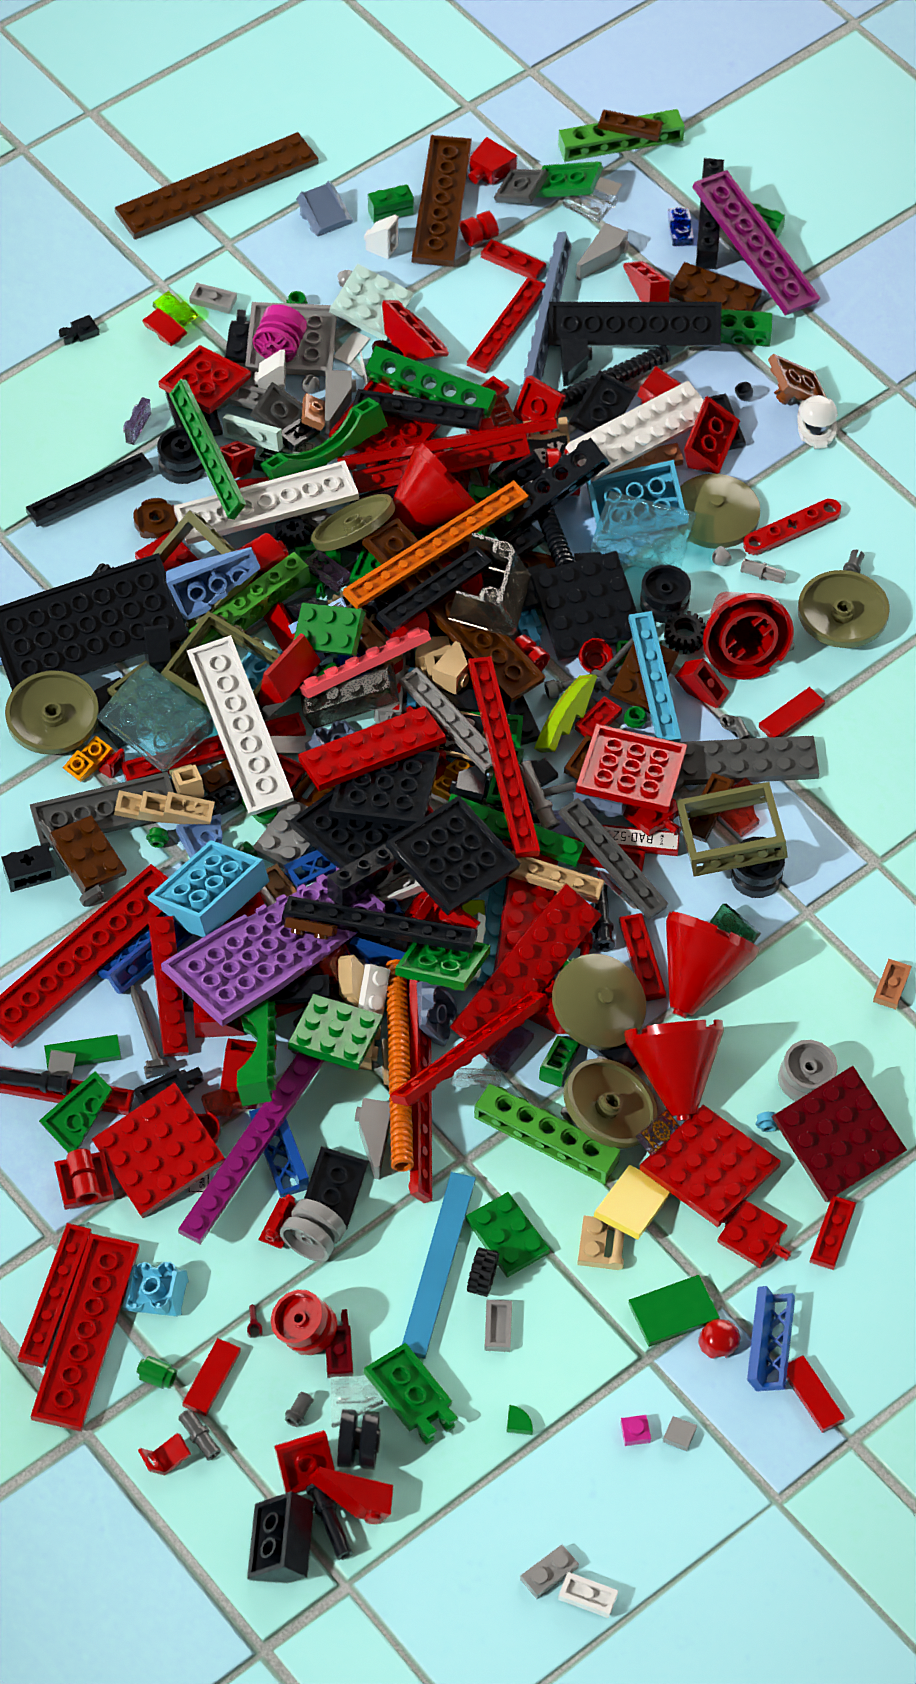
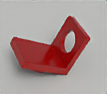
M179 1433L173 1435L154 1451L144 1448L138 1449L149 1472L164 1476L191 1456L186 1443Z

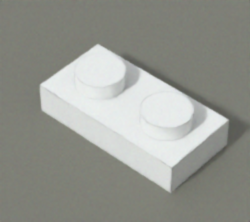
M365 964L358 1008L383 1015L390 969L373 964Z
M567 1572L558 1595V1600L609 1618L618 1596V1590Z

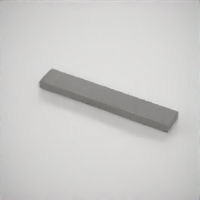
M418 667L399 679L400 685L421 707L425 706L436 723L485 775L493 770L487 740Z

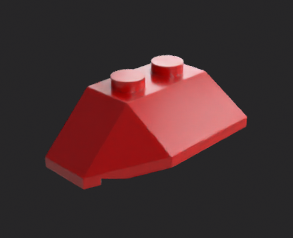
M383 300L382 310L385 335L395 347H398L403 352L404 357L415 361L448 357L449 351L447 346L422 320L406 309L399 300Z

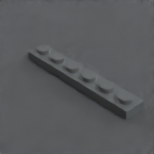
M579 798L560 809L559 815L578 838L585 843V846L648 920L667 908L668 902Z

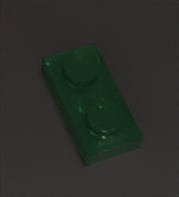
M727 903L720 906L709 922L718 926V929L729 934L731 932L737 934L753 944L761 934L760 931Z

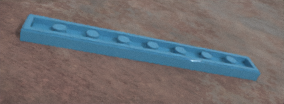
M455 1172L450 1174L402 1344L407 1343L418 1358L426 1359L476 1177Z

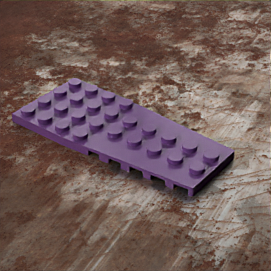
M324 874L316 877L317 882L307 887L302 884L297 887V892L290 895L335 904L328 897L327 876ZM283 894L276 898V903L268 907L264 904L256 908L255 914L249 917L243 915L211 932L162 962L161 968L164 973L223 1027L286 987L356 935L357 932L337 929L336 936H329L328 940L315 938V933L305 931V935L290 933L291 928L284 927L283 911L288 897ZM373 894L349 906L385 913V904Z

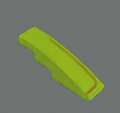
M595 674L579 675L566 689L546 720L534 747L535 750L540 753L556 752L561 735H569L575 718L584 717L598 676Z

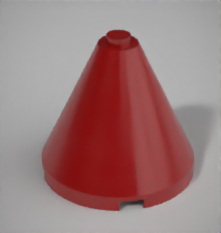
M420 443L414 448L393 497V502L396 506L395 511L384 524L386 525L398 518L410 532L416 534L445 525L477 503L423 443Z
M722 592L714 600L704 630V652L709 662L719 673L726 677L745 680L762 676L770 672L769 667L778 660L782 661L790 650L794 636L793 622L785 607L769 595Z
M669 912L666 919L669 1002L670 1008L674 1009L673 1014L686 1019L687 1015L693 1016L756 959L760 948L745 938L732 932L729 934L718 929V926L679 912Z
M715 1019L713 1020L714 1024L706 1026V1020L648 1025L647 1028L642 1029V1034H638L637 1028L624 1031L626 1044L672 1117L677 1118V1121L689 1120L692 1114L697 1113L724 1032L723 1020Z

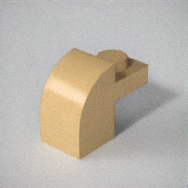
M447 635L431 637L430 641L419 645L416 649L415 668L418 667L431 682L432 668L451 647L449 637Z
M190 764L169 770L170 779L177 794L200 799L204 798L203 782L196 765Z

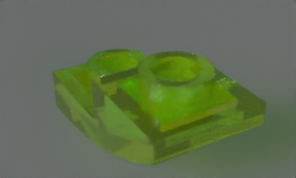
M169 290L153 301L152 304L155 310L157 308L163 310L183 328L199 316L185 301L180 302Z

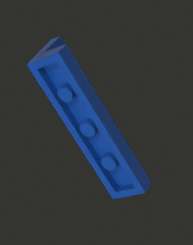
M318 850L284 865L285 875L296 887L302 884L307 886L317 881L316 877L322 874L328 876L336 871V866Z
M174 921L176 945L178 948L192 934ZM149 928L97 972L99 978L109 980L118 994L125 992L153 968Z
M355 936L352 937L349 943V955H355L357 959L364 960L365 964L371 963L385 967L386 963L390 960H401L406 953Z
M260 1108L249 1111L251 1121ZM285 1119L275 1134L280 1139L276 1147L268 1144L263 1152L280 1198L286 1197L287 1194L292 1195L305 1191L309 1184L307 1171L288 1121ZM277 1154L287 1158L288 1162L284 1168L274 1164L273 1161ZM286 1175L295 1179L297 1185L283 1189L281 1181Z
M768 1286L757 1287L747 1381L755 1391L785 1390L795 1295L793 1293L773 1294ZM776 1302H787L786 1308L778 1315L775 1312ZM781 1322L784 1325V1331L775 1338L772 1335V1330ZM779 1346L782 1349L781 1355L772 1361L769 1358L770 1352ZM776 1369L779 1372L778 1382H767V1376Z

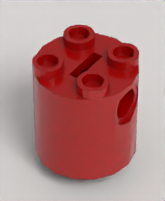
M268 533L262 534L237 549L241 550L252 547L261 567L247 586L289 555L284 543L280 540L276 541Z

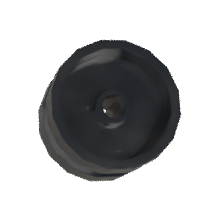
M185 427L169 429L160 436L157 442L159 471L165 479L177 484H188L197 481L203 476L205 469Z
M658 565L648 570L641 583V610L643 612L652 611L654 621L659 623H666L669 616L672 617V614L675 612L677 615H679V611H683L686 614L689 609L691 580L687 573L673 565Z
M753 836L744 839L740 843L765 839L766 837ZM785 859L731 869V881L741 894L748 897L764 898L770 896L779 889L782 883Z
M342 1409L337 1467L351 1468L355 1462L356 1452H359V1466L361 1469L375 1470L377 1453H379L380 1412L365 1411L362 1425L358 1427L357 1411Z

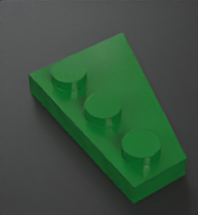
M94 1071L43 1116L39 1122L67 1153H70L73 1150L79 1149L113 1090Z

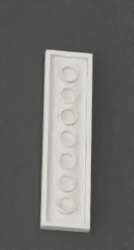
M686 381L569 442L565 448L571 453L581 441L588 440L590 437L593 439L610 462L608 467L591 479L593 482L692 429L704 399L691 383ZM581 459L578 462L579 466H583L586 459Z
M345 461L239 488L247 505L235 520L228 519L217 494L175 505L174 512L178 522L182 520L189 510L198 513L223 536L358 500L359 493ZM195 528L185 537L187 545L206 540Z
M231 635L187 650L249 817L294 801Z

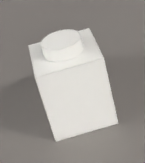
M393 215L377 221L371 229L366 231L364 236L366 251L386 259L390 258L398 247V216Z
M279 350L259 364V372L254 374V385H258V388L267 389L271 382H273L285 391V350Z

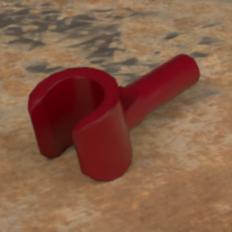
M252 1304L249 1306L250 1323L247 1326V1335L251 1338L250 1330L257 1328L261 1337L263 1333L262 1325L257 1320L256 1306Z

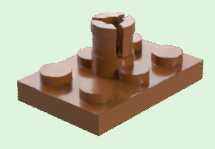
M772 354L768 358L771 365L770 370L779 383L778 389L774 391V394L777 395L775 397L779 402L786 405L793 397L798 400H806L815 395L826 397L814 371L776 354Z

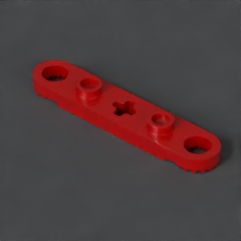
M831 498L817 502L747 534L744 538L743 548L745 552L752 555L762 554V552L768 549L776 548L822 527L834 519L836 520L841 513V505L837 500ZM829 506V508H834L835 511L827 512L824 509ZM753 540H755L754 542H756L757 540V542H759V544L761 545L755 547L751 546L749 543L751 541L753 542Z

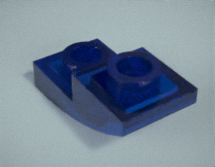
M676 207L668 209L672 246L693 245L694 237L691 229L689 208Z

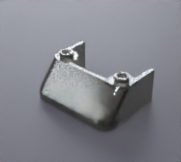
M472 533L467 552L478 546L492 560L491 566L488 568L504 572L501 588L485 587L480 591L479 597L456 590L448 619L506 636L516 633L530 582V573L511 544Z

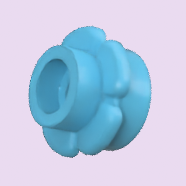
M769 1111L758 1114L757 1122L755 1123L757 1128L761 1129L762 1132L774 1131L777 1125L771 1116L776 1113Z

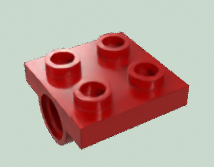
M76 1149L68 1153L65 1160L54 1162L64 1210L114 1199L104 1151L91 1154V1151L88 1149Z

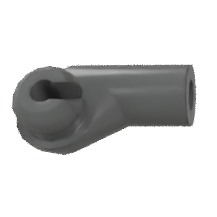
M728 714L721 716L720 724L724 729L735 732L739 739H750L751 736L741 718Z

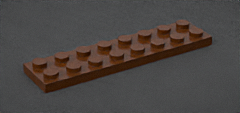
M441 135L430 136L412 251V263L454 267L472 138Z

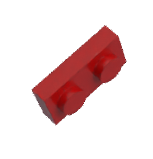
M604 696L583 718L575 723L574 729L584 737L586 735L592 737L596 724L610 726L622 714V708Z

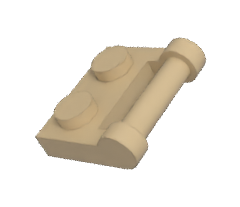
M584 1215L577 1265L612 1270L623 1269L624 1259L622 1258L625 1233L593 1216ZM607 1230L615 1231L612 1256L610 1258L604 1257Z

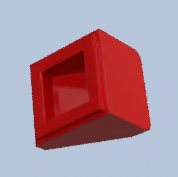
M120 748L113 753L98 771L109 778H113L121 769V762L125 761L124 749Z

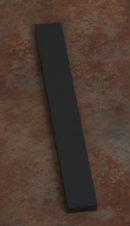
M294 896L288 897L283 911V919L295 917L336 925L341 930L467 953L473 952L478 936V930Z

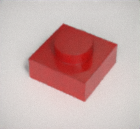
M494 375L481 385L496 391L498 398L496 403L509 393V386Z

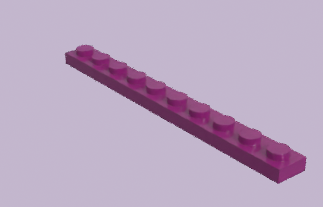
M298 1053L276 1084V1090L272 1091V1101L263 1103L178 1228L180 1235L201 1245L325 1060Z

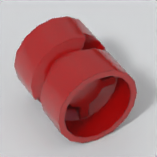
M490 211L477 214L476 219L470 217L460 222L461 234L470 247L482 243L483 239L489 240L499 235L497 221Z
M525 634L516 638L513 642L542 672L550 660L549 653L540 646H536V643Z

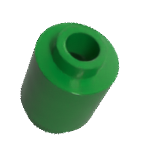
M148 1356L146 1359H141L136 1373L139 1374V1380L161 1389L164 1387L170 1389L176 1379L177 1369L173 1368V1365Z

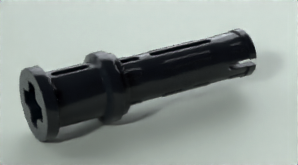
M604 884L598 904L594 903V908L602 915L592 927V931L595 933L593 946L599 952H608L615 948V941L612 939L614 925L609 918L607 884Z
M0 1068L1 1084L38 1088L43 1093H48V1091L61 1092L64 1096H67L71 1089L72 1076L69 1073L57 1075L51 1074L50 1071L33 1073Z
M310 1484L306 1488V1493L314 1501V1513L321 1518L337 1560H345L353 1555V1551L336 1513L337 1503L314 1484Z

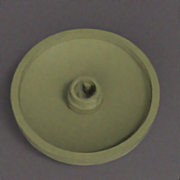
M703 474L689 479L680 486L688 525L676 527V529L688 541L706 548L717 549L719 546L729 548L744 542L747 534L756 530L760 519V503L754 491L741 480L724 474Z
M378 494L360 499L325 519L314 530L311 540L319 551H331L363 540V538L381 527L393 515L396 506L392 498L387 494Z
M834 570L817 575L804 586L799 596L798 616L804 629L816 640L833 647L854 648L872 642L883 632L889 617V601L883 589L871 578L854 571Z
M45 671L24 679L13 689L6 702L5 718L8 730L17 743L35 753L54 755L71 751L90 738L98 724L99 706L95 692L82 678L64 671Z
M603 954L582 955L567 964L555 980L552 991L555 1015L565 1032L578 1043L592 1049L611 1050L626 1044L624 1031L637 1028L639 1032L646 1016L645 994L636 975L621 961Z
M589 1059L577 1065L566 1079L563 1094L567 1111L574 1123L591 1139L609 1147L622 1149L641 1144L645 1140L642 1132L648 1126H650L648 1133L651 1134L653 1122L657 1120L658 1115L656 1101L647 1084L630 1068L608 1059Z

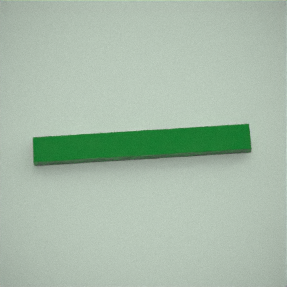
M180 379L169 393V396L228 519L235 520L247 504L187 380Z

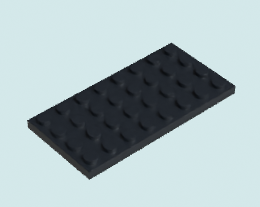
M159 553L1 605L0 659L11 690L13 691L24 679L40 672L64 671L81 676L145 654L144 627L167 624L170 645L185 641L189 635L180 610L166 583V571Z

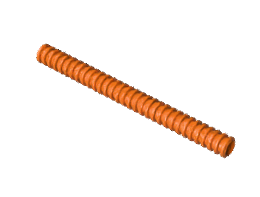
M400 959L390 960L385 968L390 969L386 996L389 1094L411 1079L408 979L395 975V967ZM389 1097L391 1167L395 1171L405 1172L411 1170L414 1166L412 1105L405 1106L393 1103L391 1097Z

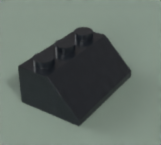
M290 1491L255 1503L247 1573L248 1580L291 1583L307 1578L314 1501Z

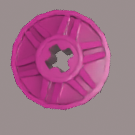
M282 304L267 307L253 337L255 350L266 359L279 350H285L286 363L293 360L307 329V322L304 316L294 308Z

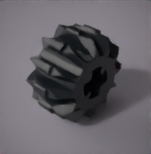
M300 515L283 519L275 525L274 538L276 541H282L288 551L290 549L295 550V547H304L310 543L312 527L307 518L301 519Z

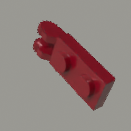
M342 1309L340 1313L342 1325L337 1326L335 1337L330 1345L326 1347L327 1378L353 1377L351 1327L348 1325L347 1309Z

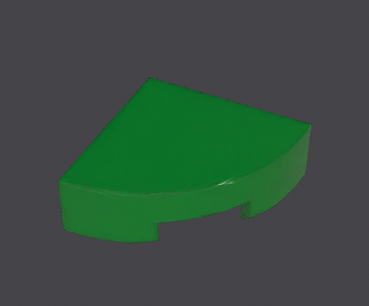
M509 1405L506 1432L533 1435V1425L528 1414L517 1406Z

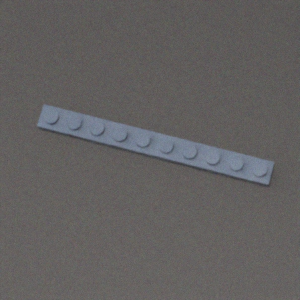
M566 231L558 232L556 241L553 243V255L549 260L550 268L549 272L546 273V285L542 290V303L539 304L538 320L535 321V333L531 338L532 346L530 352H528L527 368L524 369V381L520 386V392L527 376L532 375L542 381L550 346L548 345L549 302H560L572 249Z

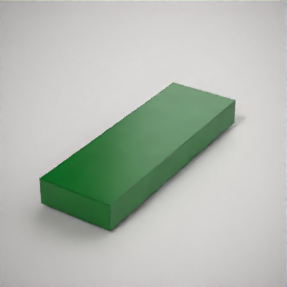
M118 1034L44 1045L47 1069L51 1050L76 1053L74 1067L121 1060Z

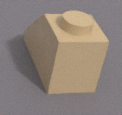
M455 641L432 668V683L440 689L457 695L462 687L467 686L470 676L468 674V663L460 642Z
M355 955L339 957L338 984L339 995L344 1000V1003L358 1007L365 967Z

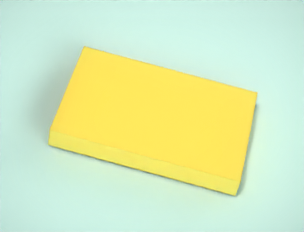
M629 1165L595 1210L594 1217L638 1240L671 1193L642 1171Z

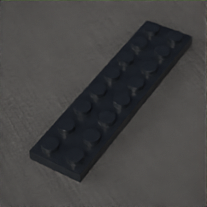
M549 302L548 345L561 346V339H587L588 346H721L722 302Z

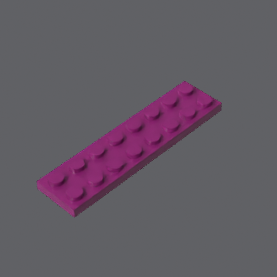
M728 170L694 182L692 188L785 316L819 302L820 296Z

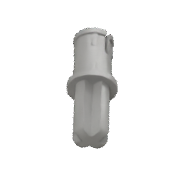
M744 558L740 572L757 576L759 580L764 578L783 583L786 578L784 570L767 566L765 562L761 564Z

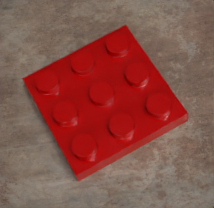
M199 345L160 379L158 383L159 388L170 393L180 379L187 380L200 409L211 414L251 378V371Z

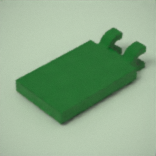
M406 1342L364 1367V1375L409 1432L415 1428L417 1429L425 1445L435 1439L433 1435L437 1433V1430L431 1424L433 1421L439 1419L441 1426L446 1432L455 1427L454 1422L458 1417L449 1409L452 1400Z

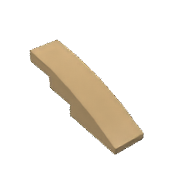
M119 790L114 815L161 823L210 824L215 802L168 792L167 796L146 791H143V795Z

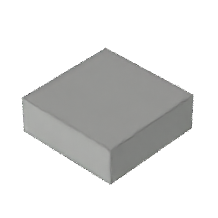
M51 1050L48 1071L51 1074L65 1075L69 1073L72 1076L76 1053Z
M672 1416L663 1437V1442L687 1451L696 1432L697 1425Z

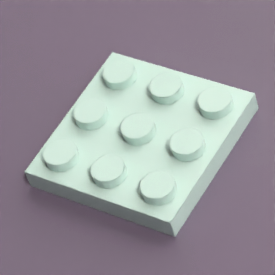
M357 263L331 305L329 312L375 337L387 341L388 337L385 335L383 321V300H399L406 308L414 293Z

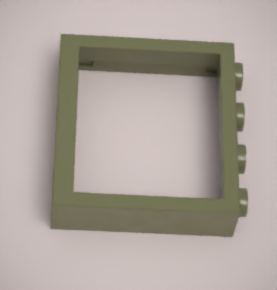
M189 510L153 554L159 553L162 563H164L193 528L220 554L236 550L200 514ZM255 572L241 585L234 587L224 599H220L212 605L209 611L211 613L242 591L258 572ZM206 613L200 615L198 619L194 617L187 620L185 623L187 628L191 629L198 624Z
M207 611L160 674L163 685L209 712L202 691L177 674L189 659L187 650L198 647L211 629L224 637L231 635L234 643L269 665H272L281 655L277 649L272 648L271 650L264 646L265 644L255 636L252 638L245 634L246 632L240 626H232L227 623V620L222 615H214L210 611ZM262 680L253 691L257 704L259 701Z
M770 782L676 800L678 816L694 877L788 858L786 840ZM767 803L775 837L696 852L688 818Z

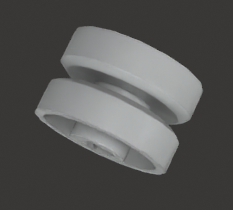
M801 1040L792 1044L786 1051L777 1075L779 1086L784 1094L797 1101L834 1078L838 1069L835 1055L830 1048L815 1040Z
M301 1199L292 1210V1217H289L281 1227L280 1236L299 1255L316 1262H325L332 1254L334 1244L338 1243L345 1233L346 1226L343 1220L327 1206L314 1200Z

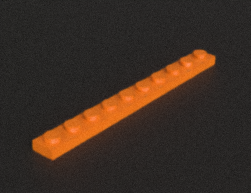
M512 481L343 589L342 594L356 609L363 607L528 500V494L515 481Z

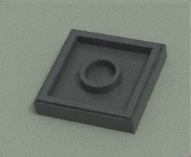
M511 169L494 196L495 202L532 203L549 176L547 171Z
M271 382L250 416L262 424L282 430L302 417V403Z

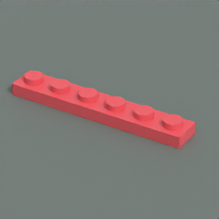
M419 627L412 628L406 632L407 635L400 638H391L386 641V645L379 648L372 647L363 656L351 657L340 667H330L324 671L325 674L319 677L312 676L305 679L304 684L298 686L300 692L309 699L430 641L429 632Z

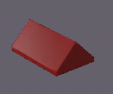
M708 396L705 397L685 445L684 453L687 468L718 474L740 420Z
M302 633L263 673L258 705L263 707L264 705L285 702L321 662L306 636Z

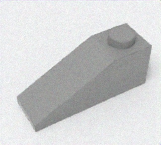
M605 223L577 263L576 279L581 280L617 261L622 253H626L629 247V241H627L628 232Z
M326 370L325 435H329V432L352 402V392H356V379H352V370Z
M363 1098L362 1106H357L355 1121L359 1122V1134L374 1179H379L390 1130V1102Z

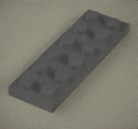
M814 736L678 742L687 745L679 777L684 781V785L707 784L712 772L732 779L734 783L819 779Z
M168 772L30 804L40 846L47 844L48 847H51V844L41 830L39 823L41 820L54 831L92 815L103 834L153 822L114 815L118 792L120 790L143 795V791L167 796L168 792L174 793Z

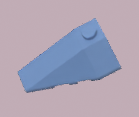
M252 547L189 562L166 571V583L184 620L187 621L209 611L212 605L220 599H224L228 592L237 585H241L261 567Z

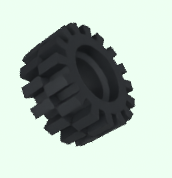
M679 611V615L676 612L673 613L672 617L669 616L665 623V644H669V649L675 648V651L678 653L680 650H683V654H687V650L690 651V654L694 653L695 649L698 651L703 646V634L706 624L703 623V618L700 617L698 619V614L696 613L692 616L691 611H687V614ZM679 629H688L691 630L693 634L690 636H682L678 634L676 631Z
M478 1247L469 1273L467 1292L484 1297L489 1295L496 1274L499 1252Z

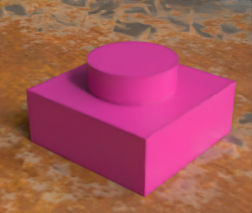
M647 1415L621 1418L620 1424L625 1446L651 1443Z

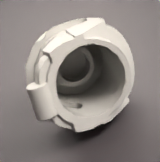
M815 395L802 400L800 403L797 417L799 436L802 441L813 446L814 449L828 448V444L832 443L836 437L838 412L832 399ZM807 423L814 427L829 426L830 428L823 435H814L806 428L805 424Z

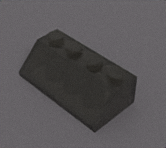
M393 662L369 669L309 699L301 695L303 716L313 729L400 702Z

